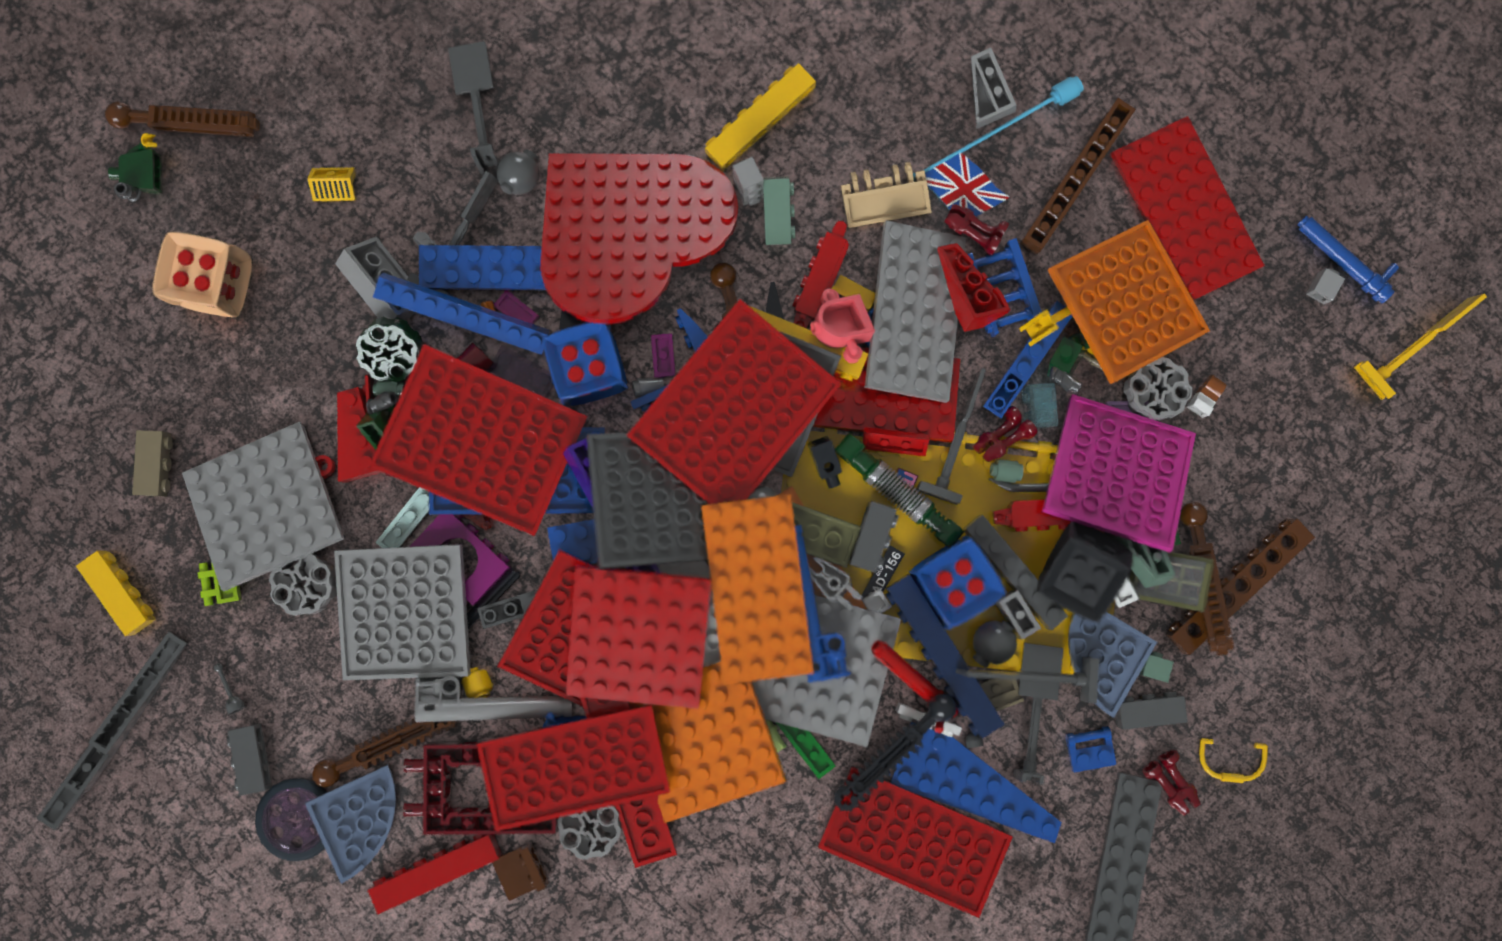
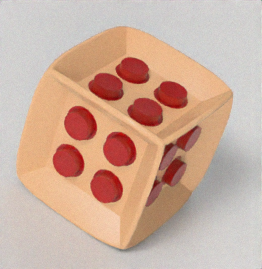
M168 232L161 245L156 265L153 293L158 299L172 305L213 315L238 317L242 311L250 281L251 256L235 245L216 239L187 233Z

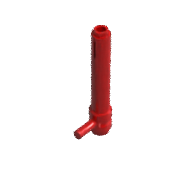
M877 640L872 644V654L925 700L927 705H929V701L935 695L946 694L943 690H938L885 641ZM956 709V714L953 716L952 719H954V718L957 716V714H958V712H959L957 709ZM936 722L935 732L942 733L945 722Z

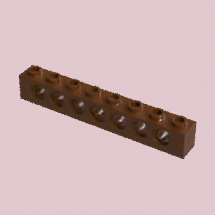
M1117 98L1021 240V245L1036 255L1044 248L1135 112V108Z
M1286 518L1277 526L1279 529L1276 532L1265 536L1260 547L1249 551L1246 555L1248 558L1245 561L1234 565L1231 568L1232 573L1220 579L1223 594L1226 596L1225 605L1228 619L1315 538L1297 518ZM1284 536L1288 538V544L1286 547L1282 544V538ZM1269 550L1273 554V558L1271 561H1269L1266 557V554ZM1253 565L1257 567V573L1255 576H1253L1251 573V567ZM1238 579L1242 583L1240 590L1235 588V582ZM1187 609L1182 620H1177L1169 626L1168 629L1170 631L1166 636L1183 654L1191 655L1207 640L1201 611ZM1191 623L1195 625L1193 634L1188 632V626Z

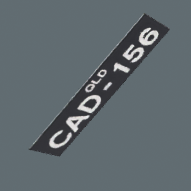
M891 545L889 546L884 555L885 559L881 570L877 569L876 573L873 574L861 595V599L879 588L884 592L905 555L903 552Z

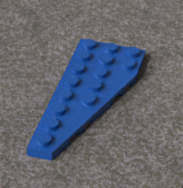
M929 729L922 739L923 747L915 745L916 753L909 751V759L903 757L904 763L902 765L896 763L897 770L893 771L890 783L1052 843L1056 841L1062 822L953 737Z

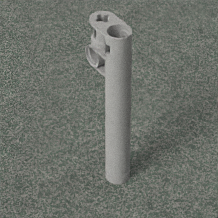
M446 676L443 679L421 682L420 678H416L415 722L546 718L548 713H553L554 718L560 716L572 717V702L560 696L460 698L459 681L454 676ZM447 685L456 687L453 692H446L444 690Z

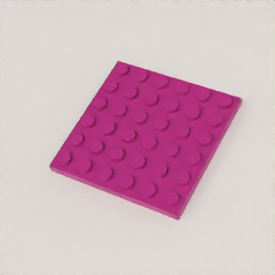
M1072 394L1069 398L1042 512L1171 552L1174 546L1196 433Z

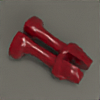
M956 204L952 205L944 222L960 235L964 233L984 248L986 253L992 256L1001 242L1009 223L1001 221L997 226H990L973 215L974 212Z
M1010 406L1005 412V421L999 428L992 432H984L974 444L973 449L978 454L985 451L982 458L986 462L1004 456L1006 449L1020 440L1032 439L1037 435L1038 432L1035 424L1030 420L1022 422V415L1015 406ZM1018 428L1014 433H1012L1007 438L999 440L1008 432Z
M1169 750L1157 757L1176 783V789L1163 773V769L1158 761L1152 760L1143 768L1142 772L1145 777L1149 779L1154 778L1160 783L1168 795L1167 802L1172 809H1176L1181 815L1185 816L1190 813L1189 808L1184 802L1185 798L1194 808L1201 805L1196 787L1192 783H1187L1176 766L1180 759L1177 750Z

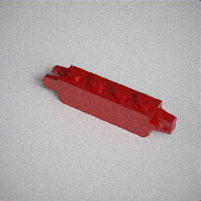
M838 220L832 232H827L825 238L821 236L816 247L820 249L817 257L812 256L808 268H811L809 276L804 275L800 285L803 288L801 296L796 295L792 307H795L793 323L807 329L810 322H814L822 306L820 299L823 292L833 287L849 247L847 239H844L847 230V224L844 221Z
M1045 499L1014 501L1007 506V509L993 511L992 513L993 524L1015 528V532L1028 531V527L1035 526L1037 531L1050 530V526L1058 525V530L1066 529L1071 521L1042 512Z

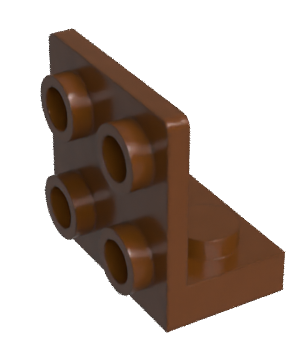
M532 842L508 852L492 862L509 901L535 889L537 892L543 890L549 883Z

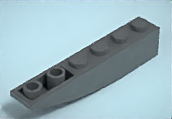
M537 590L477 608L483 629L523 617Z

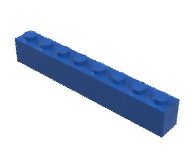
M382 273L379 276L373 298L541 355L544 350L543 338L548 336L550 331L549 329L386 273Z

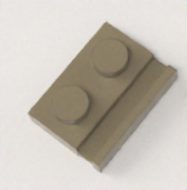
M991 678L979 683L996 711L1024 701L1022 696L1018 695L1019 687L1016 679Z

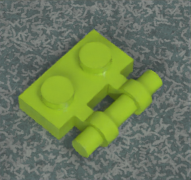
M208 562L199 563L200 572H197L198 579H201L202 591L200 595L204 599V606L214 605L213 596H216L217 604L242 600L240 585L227 591L221 590L213 564L212 570H209ZM210 577L214 578L215 589L212 590Z

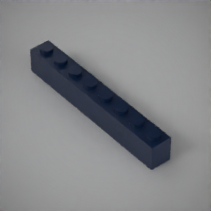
M907 574L886 588L888 593L885 594L891 605L896 604L900 610L897 613L903 624L908 623L912 629L909 633L915 642L919 641L923 649L920 651L927 661L931 659L935 666L932 668L933 672L939 680L943 678L947 685L944 687L945 691L950 697H955L957 700V710L962 717L967 716L970 724H968V727L973 735L976 736L978 734L983 739L1004 726V722L976 678L956 673V668L969 669L911 575Z

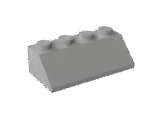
M377 237L344 248L335 264L378 318L395 319L398 317L406 321L416 313L373 298L378 278L382 273L408 281L406 273Z

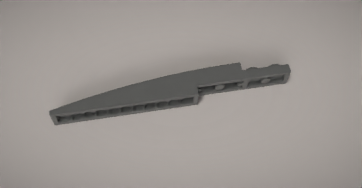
M171 632L165 635L88 742L90 745L36 818L54 831L59 830L81 797L92 788L125 741L188 643Z

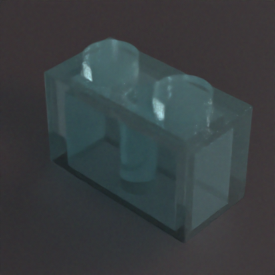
M1055 383L1026 386L1022 392L1023 403H1026L1027 412H1024V421H1032L1037 429L1057 427L1058 415Z

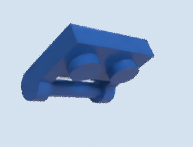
M1104 726L1100 730L1065 734L1072 772L1076 773L1117 765L1109 726ZM1103 738L1104 742L1103 744L1076 748L1075 746L1079 742Z

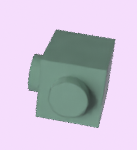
M1152 651L1139 675L1168 683L1174 662L1163 659L1164 654Z

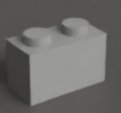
M1018 590L1009 591L995 603L1006 622L1014 627L1012 631L1017 639L1023 640L1041 629Z

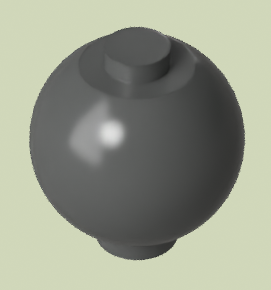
M525 149L523 153H508L500 160L497 166V179L505 193L523 195L535 188L539 180L538 157L535 153Z
M992 620L980 625L973 636V648L976 652L973 659L985 668L990 663L998 665L1011 659L1017 648V638L1012 631L1014 627L1004 620L1002 622Z

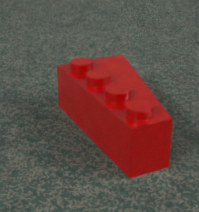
M359 387L337 393L338 482L343 483L383 473L369 466L376 450L356 427L367 413L366 397L363 396L362 388Z

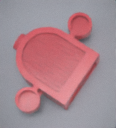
M826 289L820 299L822 306L814 322L810 324L811 332L821 343L828 347H846L843 352L844 359L849 363H857L862 356V349L857 344L869 342L875 332L860 294L839 298L837 291Z

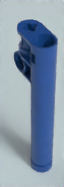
M795 526L812 663L819 662L820 670L814 671L813 669V674H807L808 682H818L849 676L852 673L847 670L845 659L847 652L843 637L838 633H821L804 536L802 537V526ZM833 637L841 640V645L837 649H832L828 645L829 640ZM837 661H839L840 670L838 669Z

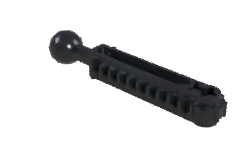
M943 693L932 697L928 705L929 711L915 725L908 726L904 724L902 727L904 732H896L897 739L891 736V744L885 742L883 744L885 750H877L878 757L872 754V762L867 760L864 762L866 768L859 767V774L853 772L851 775L853 780L847 778L845 780L846 785L840 784L839 788L834 792V804L840 808V811L851 812L853 808L858 807V799L865 800L864 793L871 795V787L877 789V781L884 782L883 775L890 777V769L897 770L896 763L902 765L904 763L903 757L909 759V751L917 752L915 745L923 747L922 739L924 734L936 722H945L952 719L957 709L954 699ZM853 790L854 793L851 795L850 801H843V794L847 796Z

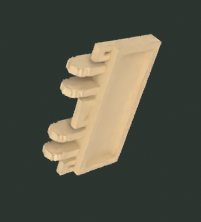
M906 162L904 168L907 183L901 184L899 167L897 164L892 165L894 186L892 176L873 179L875 187L873 190L869 170H864L863 179L866 191L860 192L858 177L855 172H852L850 175L853 193H851L850 184L841 185L847 228L932 213L925 170L915 172L916 182H914L911 163Z

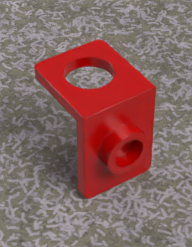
M369 374L365 375V384L362 386L366 403L368 399H375L373 395L374 378Z

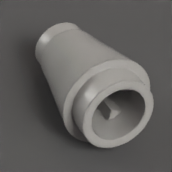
M637 378V380L632 381L635 398L664 387L662 378Z

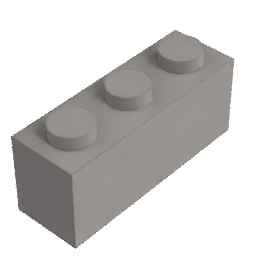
M753 156L733 165V184L744 206L747 204L750 206L755 205L763 197L764 180Z

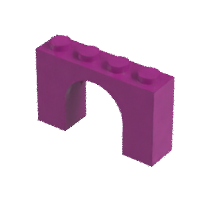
M462 514L438 515L410 547L446 545L449 541L457 538L470 542L477 552L478 563L473 574L465 581L466 599L472 605H476L512 568L509 564L510 559L502 552L498 554L493 549L495 545L486 537L482 539L477 534L479 530L473 524L469 523L467 525L462 520L464 517Z

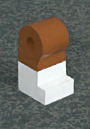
M1211 374L1197 390L1187 408L1202 418L1209 416L1227 384Z

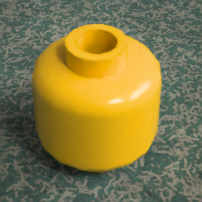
M478 667L471 668L470 675L464 676L461 680L467 698H487L491 695L490 692L493 689V684L487 670H479Z

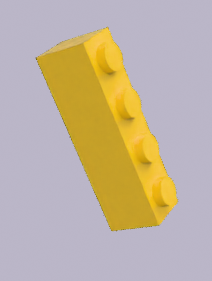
M96 551L76 565V567L124 636L136 635L156 620L152 615L153 611L141 600V594L138 589L129 583V577L126 572L117 566L114 555L108 551Z

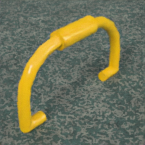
M1200 739V763L1205 772L1214 778L1220 779V781L1244 783V781L1256 779L1265 770L1268 755L1267 744L1254 743V748L1262 749L1261 764L1255 773L1244 776L1243 774L1232 773L1219 774L1211 770L1205 760V744H1213V739Z

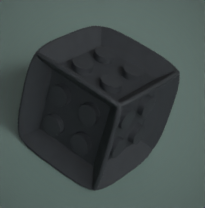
M1071 521L1045 563L1044 569L1039 576L1038 590L1046 598L1089 621L1099 622L1113 604L1128 578L1133 566V553L1125 545L1103 532Z

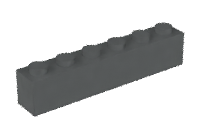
M983 515L977 516L963 528L966 535L970 536L980 547L988 561L1013 590L1019 591L1031 612L1046 629L1053 630L1068 617L1058 604L1046 598L1038 590L1037 578Z

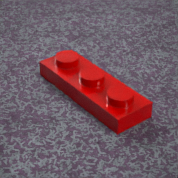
M864 427L862 444L866 450L926 457L929 435Z

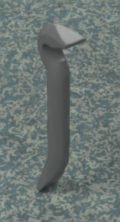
M988 478L994 484L1010 492H1047L1049 483L1012 484Z

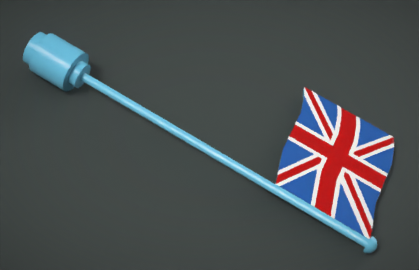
M1077 76L1073 78L1068 77L1051 88L1052 92L1049 99L924 169L928 188L939 197L949 210L952 205L956 204L974 212L973 215L976 217L1009 199L1010 197L999 190L984 172L963 155L962 152L1052 101L1062 106L1080 96V93L1084 91V87ZM913 173L914 181H916L915 173Z

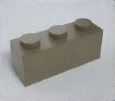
M136 430L132 495L167 497V492L170 490L168 475L172 466L170 449L173 446V439L171 433Z

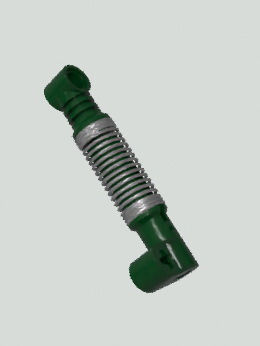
M848 433L835 448L836 454L855 468L857 472L861 473L867 484L870 486L874 484L873 488L876 487V491L879 489V493L882 492V496L885 494L884 497H888V500L891 499L890 502L893 505L897 504L896 507L899 510L903 509L902 512L905 515L909 514L908 517L914 523L923 526L926 524L927 530L931 528L930 532H935L934 536L948 548H952L965 531L949 518L945 520V515L940 516L941 512H936L935 504L929 498L922 501L925 495L921 496L922 493L918 494L919 490L915 491L916 488L912 489L913 485L909 486L910 483L906 484L907 480L903 482L904 478L900 479L901 475L897 477L898 473L894 474L895 470L892 471V468L888 469L889 465L887 466L884 461L874 458L864 449L865 446L856 437Z

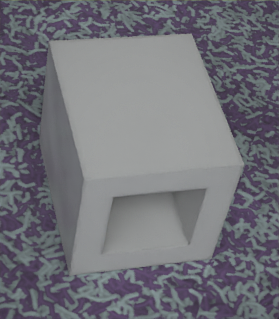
M1326 268L1317 273L1306 295L1325 305L1334 300L1345 278L1341 277L1336 270Z

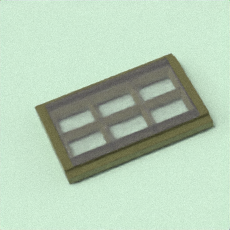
M1167 552L1175 576L1166 584L1148 588L1143 586L1131 569L1130 580L1140 597L1139 600L1204 612L1214 567L1213 559Z

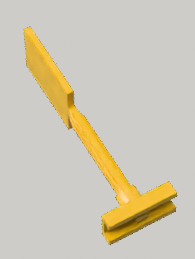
M1481 294L1467 298L1387 365L1381 366L1376 370L1367 360L1359 362L1353 368L1381 400L1384 398L1390 399L1396 394L1385 381L1391 376V373L1433 340L1437 333L1447 330L1487 296Z
M1065 307L1051 316L1048 310H1045L1021 326L1019 330L1022 332L1026 329L1032 339L1028 343L1031 347L1057 330L1058 326L1056 323L1071 315L1068 307Z

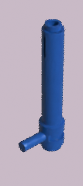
M1306 215L1297 224L1299 230L1357 281L1365 293L1369 292L1375 302L1379 301L1382 304L1394 294L1395 291L1392 289V285L1387 281L1399 269L1397 264L1392 263L1382 275L1377 272L1374 273L1313 217L1309 218Z

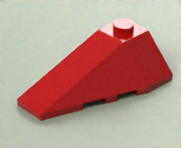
M957 243L937 248L954 311L964 332L983 328L1010 312L1011 309L999 288H994L987 281L988 276L976 269L973 265L974 261Z

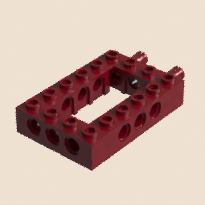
M429 742L423 746V759H404L403 766H406L403 768L404 773L423 772V803H404L403 810H406V812H403L404 817L423 816V835L556 834L559 830L557 826L558 818L495 831L490 807H451V767H460L461 765L482 767L477 748L478 742Z

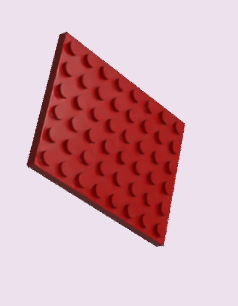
M739 299L626 436L710 505L744 501L758 487L840 387L841 383Z
M424 344L369 466L535 536L567 464L563 453L567 447L576 443L587 416Z

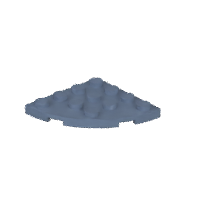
M1108 612L1099 622L1089 621L1073 613L1068 634L1069 655L1074 672L1081 673L1082 657L1099 659L1096 705L1114 718L1157 642Z
M389 764L305 803L340 883L355 876L371 862L383 846L390 832L396 808V790Z

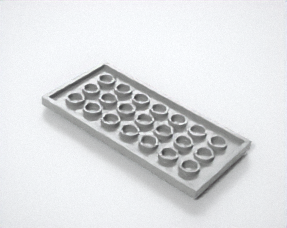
M887 220L883 223L872 318L875 332L869 344L865 388L939 402H949L958 318L954 311L937 248L957 243L965 251L966 237Z

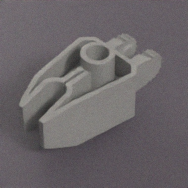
M815 557V562L823 568V574H817L809 567L811 578L830 602L839 601L850 611L853 606L848 600L843 598V595L849 591L855 599L860 600L862 598L852 588L851 578L827 561Z

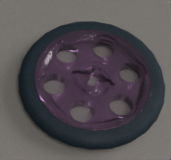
M300 778L283 780L273 785L259 801L255 814L256 832L262 845L274 856L287 861L308 860L320 854L325 847L320 836L314 835L310 831L313 821L305 803L327 793L326 790L313 781ZM292 792L299 794V803L294 804L290 801L289 796ZM276 804L282 808L280 816L272 814L271 809L273 805ZM295 814L297 818L304 819L298 822L297 825L292 821H284L293 818ZM274 827L282 828L283 836L281 838H276L273 835ZM294 836L302 838L303 844L301 847L298 848L293 845L292 839Z

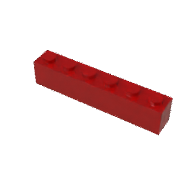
M494 834L473 835V840L468 842L465 839L453 844V849L447 852L445 848L432 854L433 858L427 861L425 858H422L412 863L414 867L407 870L405 867L394 871L393 876L388 879L383 876L372 882L373 886L367 891L377 914H381L498 860L503 854Z

